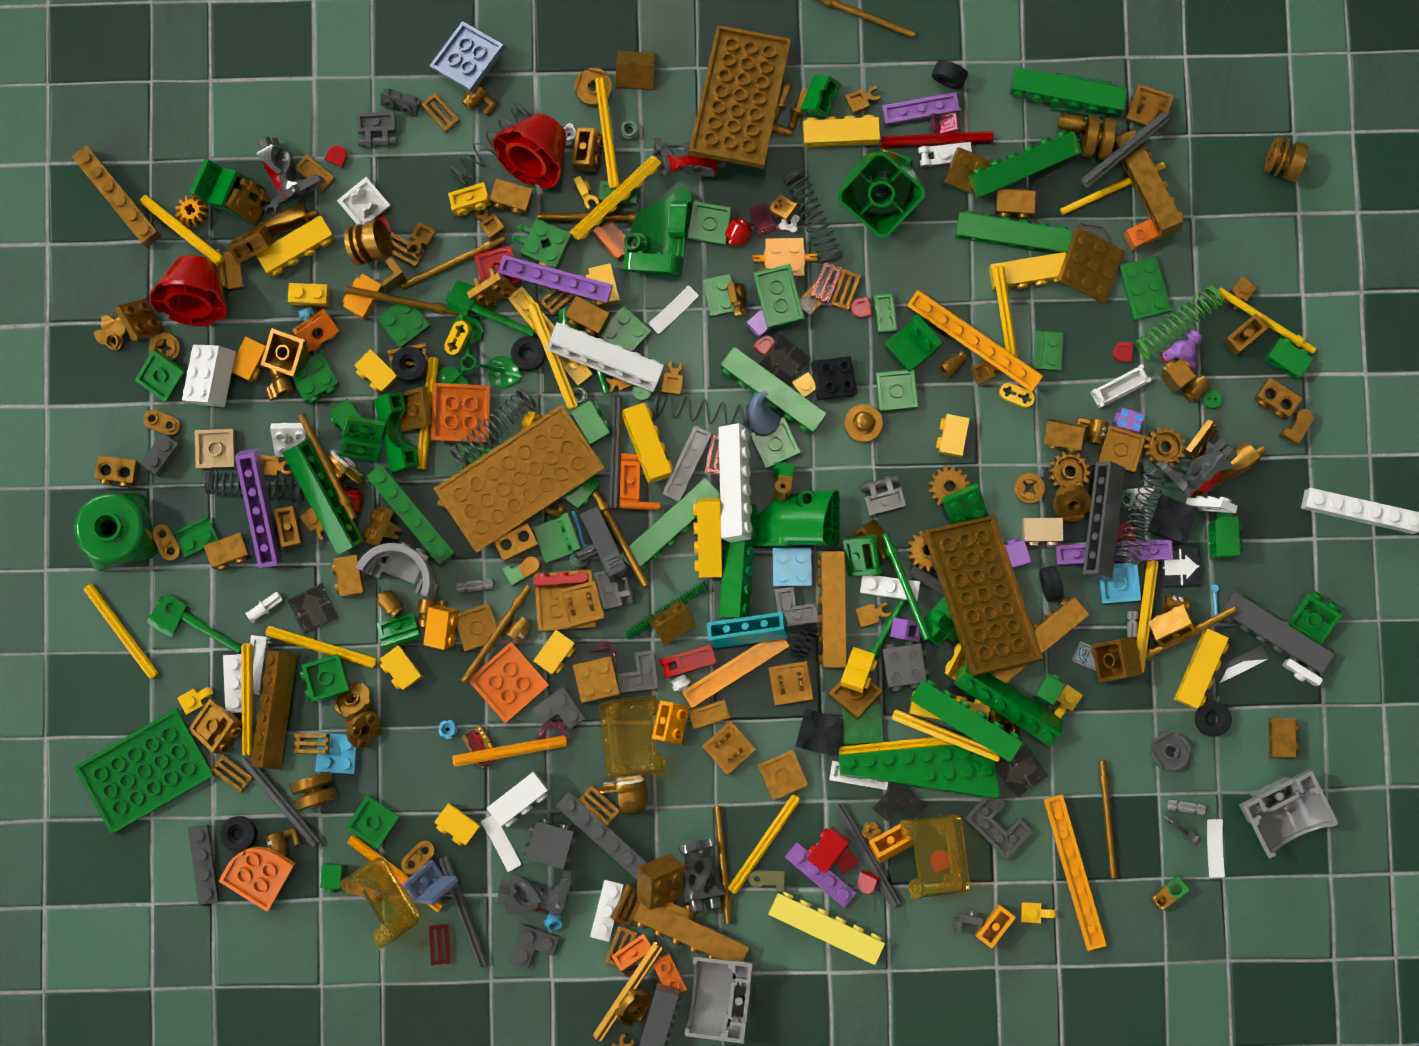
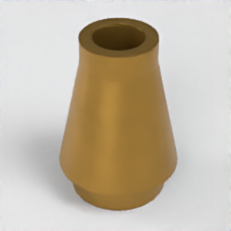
M959 351L957 354L941 361V365H939L940 371L947 378L954 376L967 360V356L962 351Z

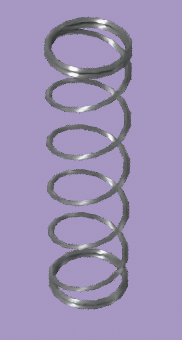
M516 102V104H514V106L511 107L512 115L517 123L518 120L516 119L513 113V107H515L525 119L531 116L529 112L518 102ZM499 118V119H498L499 126H500L501 130H503V128H502V126H501V124H500V120H504V121H506V122H508V123L514 125L512 122H510V121H508V120H506V119H504V118ZM486 131L487 140H488V142L490 143L491 147L493 148V145H492V143L490 142L487 133H488V132H491V133H493V134H495V135H497V133H495V132H493V131ZM473 144L474 151L482 165L468 156H461L462 165L468 173L469 177L460 172L453 165H451L450 170L461 182L467 185L468 180L466 178L472 180V177L468 172L466 166L464 165L462 157H466L475 162L476 164H478L479 166L485 167L484 163L482 162L481 158L479 157L475 149V144L480 145L481 147L487 149L494 155H497L495 149H493V152L487 147L483 146L482 144Z
M659 392L655 393L652 411L653 416H659L665 406V403L668 397L670 396L671 411L674 419L678 418L686 399H688L689 415L692 422L696 420L700 412V409L705 401L709 424H712L718 414V411L723 403L726 425H728L726 407L723 401L720 403L712 422H710L708 403L706 399H704L701 402L698 412L694 420H692L690 400L688 396L685 397L681 405V408L677 416L675 417L673 412L672 397L670 393L666 396L663 406L659 414L657 415ZM739 404L729 425L732 424L741 406L743 426L747 427L749 406L746 405L744 418L743 406Z

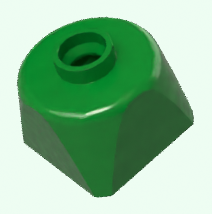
M885 151L873 152L863 156L850 170L838 191V202L879 238L888 237L925 198V188L909 164L900 156ZM885 184L889 186V189L886 192L880 193L874 189V186Z
M139 493L103 494L93 497L79 510L74 525L76 540L85 558L96 570L102 571L152 559L157 554V546L152 537L153 527L146 497ZM116 522V533L108 536L109 526Z

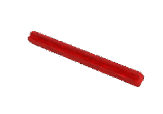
M993 132L883 136L881 138V146L885 148L965 142H992Z

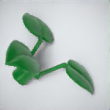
M459 313L454 323L465 320L472 327L471 334L466 343V355L461 358L460 362L462 366L461 372L459 373L458 369L452 366L444 367L437 374L436 383L468 384L467 379L462 375L465 370H474L476 367L490 369L487 375L488 380L497 388H505L521 379L519 368L510 358L496 356L492 359L491 366L478 363L477 358L470 355L471 343L480 341L483 335V328L477 319L470 315L466 317ZM464 325L459 326V329H461L460 333L465 332L463 329Z

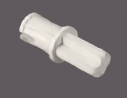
M275 592L264 601H259V604L249 612H246V615L254 623L264 614H269V611L281 603L283 599L278 592Z

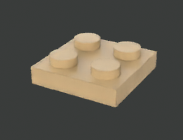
M234 429L195 430L196 469L235 468Z

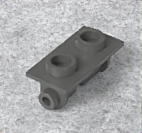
M390 88L388 90L384 89L383 93L381 92V106L403 112L407 115L417 116V107L421 103L418 97L405 94L402 99L400 98L402 92Z

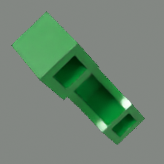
M402 392L386 393L373 399L378 420L385 421L382 437L391 473L405 472L420 466L416 447L410 446L404 440L401 432V420L406 411Z

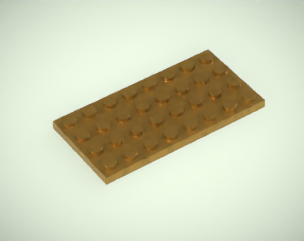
M717 25L689 147V155L764 169L791 39Z
M561 404L433 489L477 553L605 467Z
M995 515L925 530L923 533L971 677L1041 661L1043 656Z

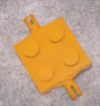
M804 238L765 239L766 249L764 255H753V263L764 262L765 267L770 269L791 264L793 275L796 277H804L806 261H817V253L806 254Z

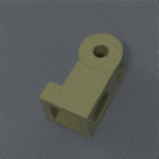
M755 870L749 875V883L755 888L763 885H776V891H784L785 871Z

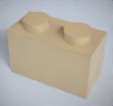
M1024 518L1022 520V540L1027 543V546H1039V543H1046L1047 546L1058 545V543L1063 541V518Z

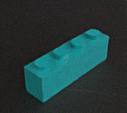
M783 612L707 623L708 641L713 649L789 638L787 619Z

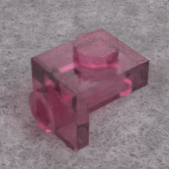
M953 111L940 115L932 113L931 120L929 121L930 129L936 134L960 131L958 112Z
M766 203L749 209L751 222L759 237L776 231L775 223Z

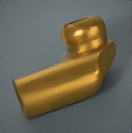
M550 504L543 509L547 514L560 518L561 514L566 513V509L562 505L554 508Z

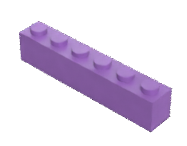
M259 448L239 451L235 456L258 568L275 566L282 560Z

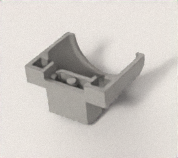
M401 541L399 543L381 544L370 549L361 557L355 567L363 573L379 579L382 578L383 573H387L417 585L415 593L435 600L440 587L436 584L437 580L434 579L433 571L429 565L431 558L427 556L428 552L419 548L415 551L409 547V544ZM387 556L385 564L382 563L383 559L381 558Z
M1306 770L1293 778L1283 777L1251 793V799L1239 804L1247 822L1251 823L1268 858L1276 856L1275 852L1281 846L1303 834L1324 827H1333L1338 824L1311 770Z
M703 957L693 958V991L685 1036L744 1044L750 1013L754 962L727 961Z

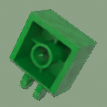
M539 219L535 220L532 229L519 224L517 229L529 234L527 240L518 235H514L512 238L514 241L524 245L521 251L522 257L536 264L559 269L572 241L571 233ZM550 243L551 246H547L546 249H544L543 244Z
M1217 512V519L1207 525L1209 559H1233L1238 557L1240 552L1243 551V543L1239 538V533L1242 532V523L1238 517H1232V513Z

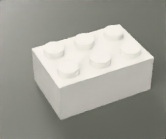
M193 345L182 401L200 406L225 407L236 351L214 345Z
M532 772L488 806L487 810L500 827L505 825L509 827L518 820L516 816L520 813L525 815L533 809L531 805L534 802L540 803L548 797L547 792L550 790L536 772Z

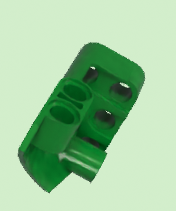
M682 187L657 203L637 211L631 231L624 238V245L626 246L624 271L682 277L685 238L688 237L692 194L686 188ZM635 238H637V239H638L637 245L634 246V247H632V246H631L632 240L635 239Z
M804 490L799 493L790 494L789 499L786 501H779L775 498L756 518L754 546L838 545L840 538L839 492L837 490Z

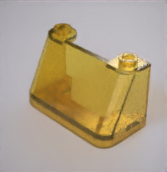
M656 695L613 699L600 703L599 714L605 769L609 779L665 773V759L660 754H656L655 741L652 738V716L659 709Z
M946 814L900 821L901 833L907 840L913 839L918 879H913L909 884L910 899L968 891L970 888V877L961 818L957 814Z
M381 857L375 858L339 881L343 891L348 895H356L362 891L382 925L373 933V940L379 950L389 945L418 923L419 913L386 859Z

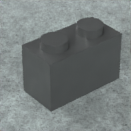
M162 433L140 464L160 477L183 447L168 435Z

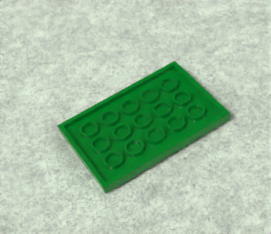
M177 708L74 767L111 834H115L215 776Z

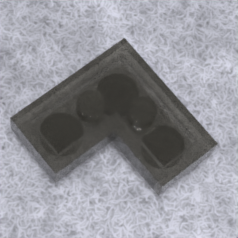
M894 783L872 809L885 821H888L900 807L915 820L927 805L904 784L898 785Z

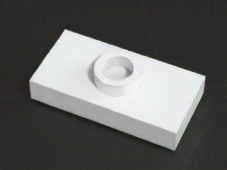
M1287 659L1282 664L1283 667L1295 673L1294 677L1302 682L1306 680L1314 686H1319L1323 681L1321 677L1292 659Z

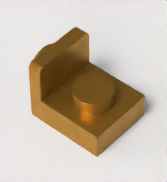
M779 194L777 199L772 202L769 210L775 218L778 219L780 217L789 222L799 206L797 203Z

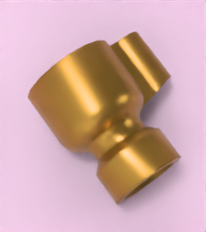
M274 369L269 370L271 377L274 378L273 383L265 389L269 401L294 391L292 381L289 377L285 376V373Z
M418 599L417 612L420 614L418 626L426 627L428 607L435 605L446 607L447 602Z

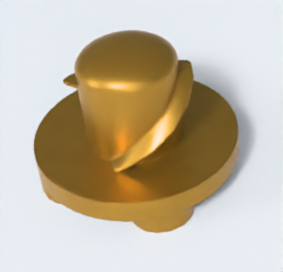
M868 404L854 406L845 417L846 433L858 442L873 441L880 434L883 426L880 412Z
M372 711L362 712L352 721L346 720L347 740L351 745L359 749L366 748L367 745L382 733L380 717Z

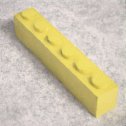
M785 891L782 894L777 893L768 915L871 964H876L885 945L881 941L882 937L871 933L869 936L863 933L865 929L857 925H853L852 928L846 925V920L838 916L833 919L828 916L829 912L818 908L816 911L810 908V903L802 899L800 902L793 900V895Z

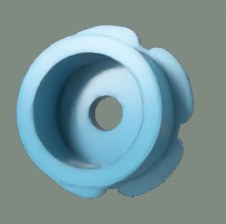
M313 307L298 311L300 316L298 318L306 321L313 314H316V311L314 312Z
M452 720L442 721L438 729L440 736H444L445 739L453 738V735L457 734L455 722Z
M551 913L546 917L544 925L547 926L549 931H556L563 925L562 916Z

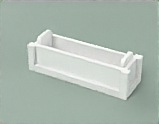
M1143 364L1111 382L1092 390L1090 394L1097 407L1101 409L1150 383L1152 380L1150 377H1147L1143 370Z
M251 635L250 643L253 645V694L261 695L265 658L269 644H272L270 638Z

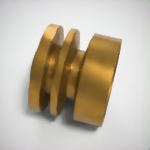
M1277 135L1267 151L1263 172L1269 174L1273 169L1272 175L1277 176L1282 169V178L1295 183L1306 162L1309 145L1296 141L1293 147L1289 148L1290 138H1286L1282 144L1283 136Z
M380 219L370 220L363 225L356 224L345 229L344 242L346 250L352 262L356 265H364L365 263H371L373 260L378 261L388 258L391 255V237L387 227Z

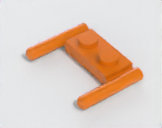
M621 453L619 509L661 510V503L639 502L640 462L637 454Z

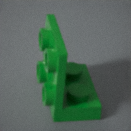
M917 314L903 329L887 340L885 345L908 371H911L934 353L943 342Z
M568 512L561 514L560 518L533 527L545 563L571 555L581 549Z

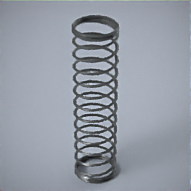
M804 168L792 171L783 178L786 182L785 185L790 186L788 191L794 192L791 198L797 199L795 203L799 199L815 192V190H812L800 197H793L798 191L807 189L812 184H807L798 190L790 191L794 185L809 179V177H805L793 184H787V182L803 176L806 173ZM814 197L805 203L798 204L799 208L797 211L803 212L800 218L806 219L803 225L808 226L807 232H812L809 238L815 239L812 245L818 246L815 251L821 252L818 258L824 264L839 258L843 252L838 250L820 257L824 252L839 246V244L817 251L820 246L835 240L836 237L830 238L823 243L814 244L819 238L833 232L831 230L818 237H811L815 232L830 226V224H826L816 230L808 231L814 224L827 219V217H824L814 223L805 224L810 218L824 212V210H821L809 217H802L807 211L821 206V204H816L807 210L799 211L803 205L818 199V197Z
M523 388L517 389L516 395H511V400H505L506 405L501 404L500 410H494L495 415L489 414V419L483 420L484 425L478 424V429L472 430L473 434L468 433L467 439H461L462 444L457 443L456 449H450L452 456L460 465L467 467L470 465V462L459 451L457 445L462 446L470 457L476 460L471 451L465 447L463 440L469 442L473 449L481 455L480 450L470 441L468 435L474 437L480 446L487 450L486 446L476 437L474 430L481 433L483 438L492 445L491 440L480 430V425L485 427L495 440H498L497 436L486 426L485 420L490 422L499 434L503 435L501 429L492 422L490 416L497 418L499 423L506 430H509L508 426L497 416L496 411L501 412L505 419L511 425H514L510 417L503 412L501 406L506 407L512 416L520 421L518 415L508 407L507 401L513 403L515 408L525 416L524 411L513 401L512 396L517 397L528 411H531L530 407L534 408L536 406L534 399Z
M1154 468L1144 469V474L1142 475L1144 480L1140 481L1141 487L1138 488L1139 493L1135 496L1137 500L1133 502L1132 514L1128 516L1130 520L1126 522L1127 528H1124L1125 534L1121 537L1123 541L1119 543L1121 548L1117 549L1115 554L1118 560L1127 564H1139L1140 560L1135 555L1140 556L1142 553L1132 548L1122 547L1121 543L1125 542L1139 549H1143L1144 546L1134 541H1125L1123 537L1127 535L1140 542H1146L1147 540L1139 535L1127 534L1126 529H1131L1141 535L1149 534L1144 529L1130 527L1128 522H1133L1143 528H1151L1148 523L1132 520L1130 516L1134 515L1145 521H1153L1152 517L1134 513L1132 510L1137 508L1146 514H1156L1152 509L1136 506L1135 502L1139 501L1141 504L1151 508L1158 507L1156 503L1148 500H1139L1137 496L1142 495L1149 500L1160 501V498L1156 495L1141 493L1139 490L1144 488L1151 493L1162 494L1163 492L1155 487H1165L1159 481H1166L1168 478L1164 472ZM1150 474L1158 475V476H1161V477H1163V478L1155 477V476H1152V475H1150ZM1146 481L1147 483L1155 487L1143 486L1142 482ZM1149 481L1157 482L1163 486L1155 485ZM1147 488L1155 489L1161 493L1151 491ZM1145 495H1150L1156 497L1157 499H1152ZM1143 502H1148V503L1154 504L1155 506H1151V505L1145 504V503H1143ZM1140 508L1147 509L1149 511H1152L1153 513L1146 512L1144 510H1141ZM1138 515L1148 517V518H1150L1151 520L1144 519V518H1142V517H1140V516H1138ZM1136 522L1146 524V525H1148L1149 527L1140 525V524H1138V523H1136ZM1134 529H1138V530L1144 531V532H1146V533H1141V532H1138V531H1136V530H1134ZM1132 536H1136V537L1142 538V539H1144V540H1139V539H1136V538H1134V537H1132ZM1130 543H1134V544L1140 545L1141 547L1132 545V544H1130ZM1128 550H1132V551L1138 552L1139 554L1130 552V551H1128Z
M207 470L204 482L205 493L213 494L216 490L218 495L224 492L227 496L231 491L232 496L238 493L242 497L243 494L241 495L239 490V474L236 493L233 494L232 492L234 473L231 472L230 488L226 494L224 488L226 472H223L222 489L218 493L219 471L217 470L215 473V487L213 492H211L213 487V471ZM268 476L267 490L269 499L272 500L276 495L277 500H280L283 496L285 501L291 497L293 502L296 499L297 502H302L304 492L302 489L300 490L299 483H297L296 497L294 500L292 498V477L290 479V492L288 498H285V476L283 477L280 498L277 496L278 476L275 478V491L271 498L269 493L271 476Z

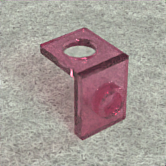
M607 641L596 643L595 647L588 648L589 652L612 649L615 668L618 667L615 644H607Z
M549 719L535 738L539 740L550 725L568 739L571 735L564 731L567 727L559 721L554 723Z

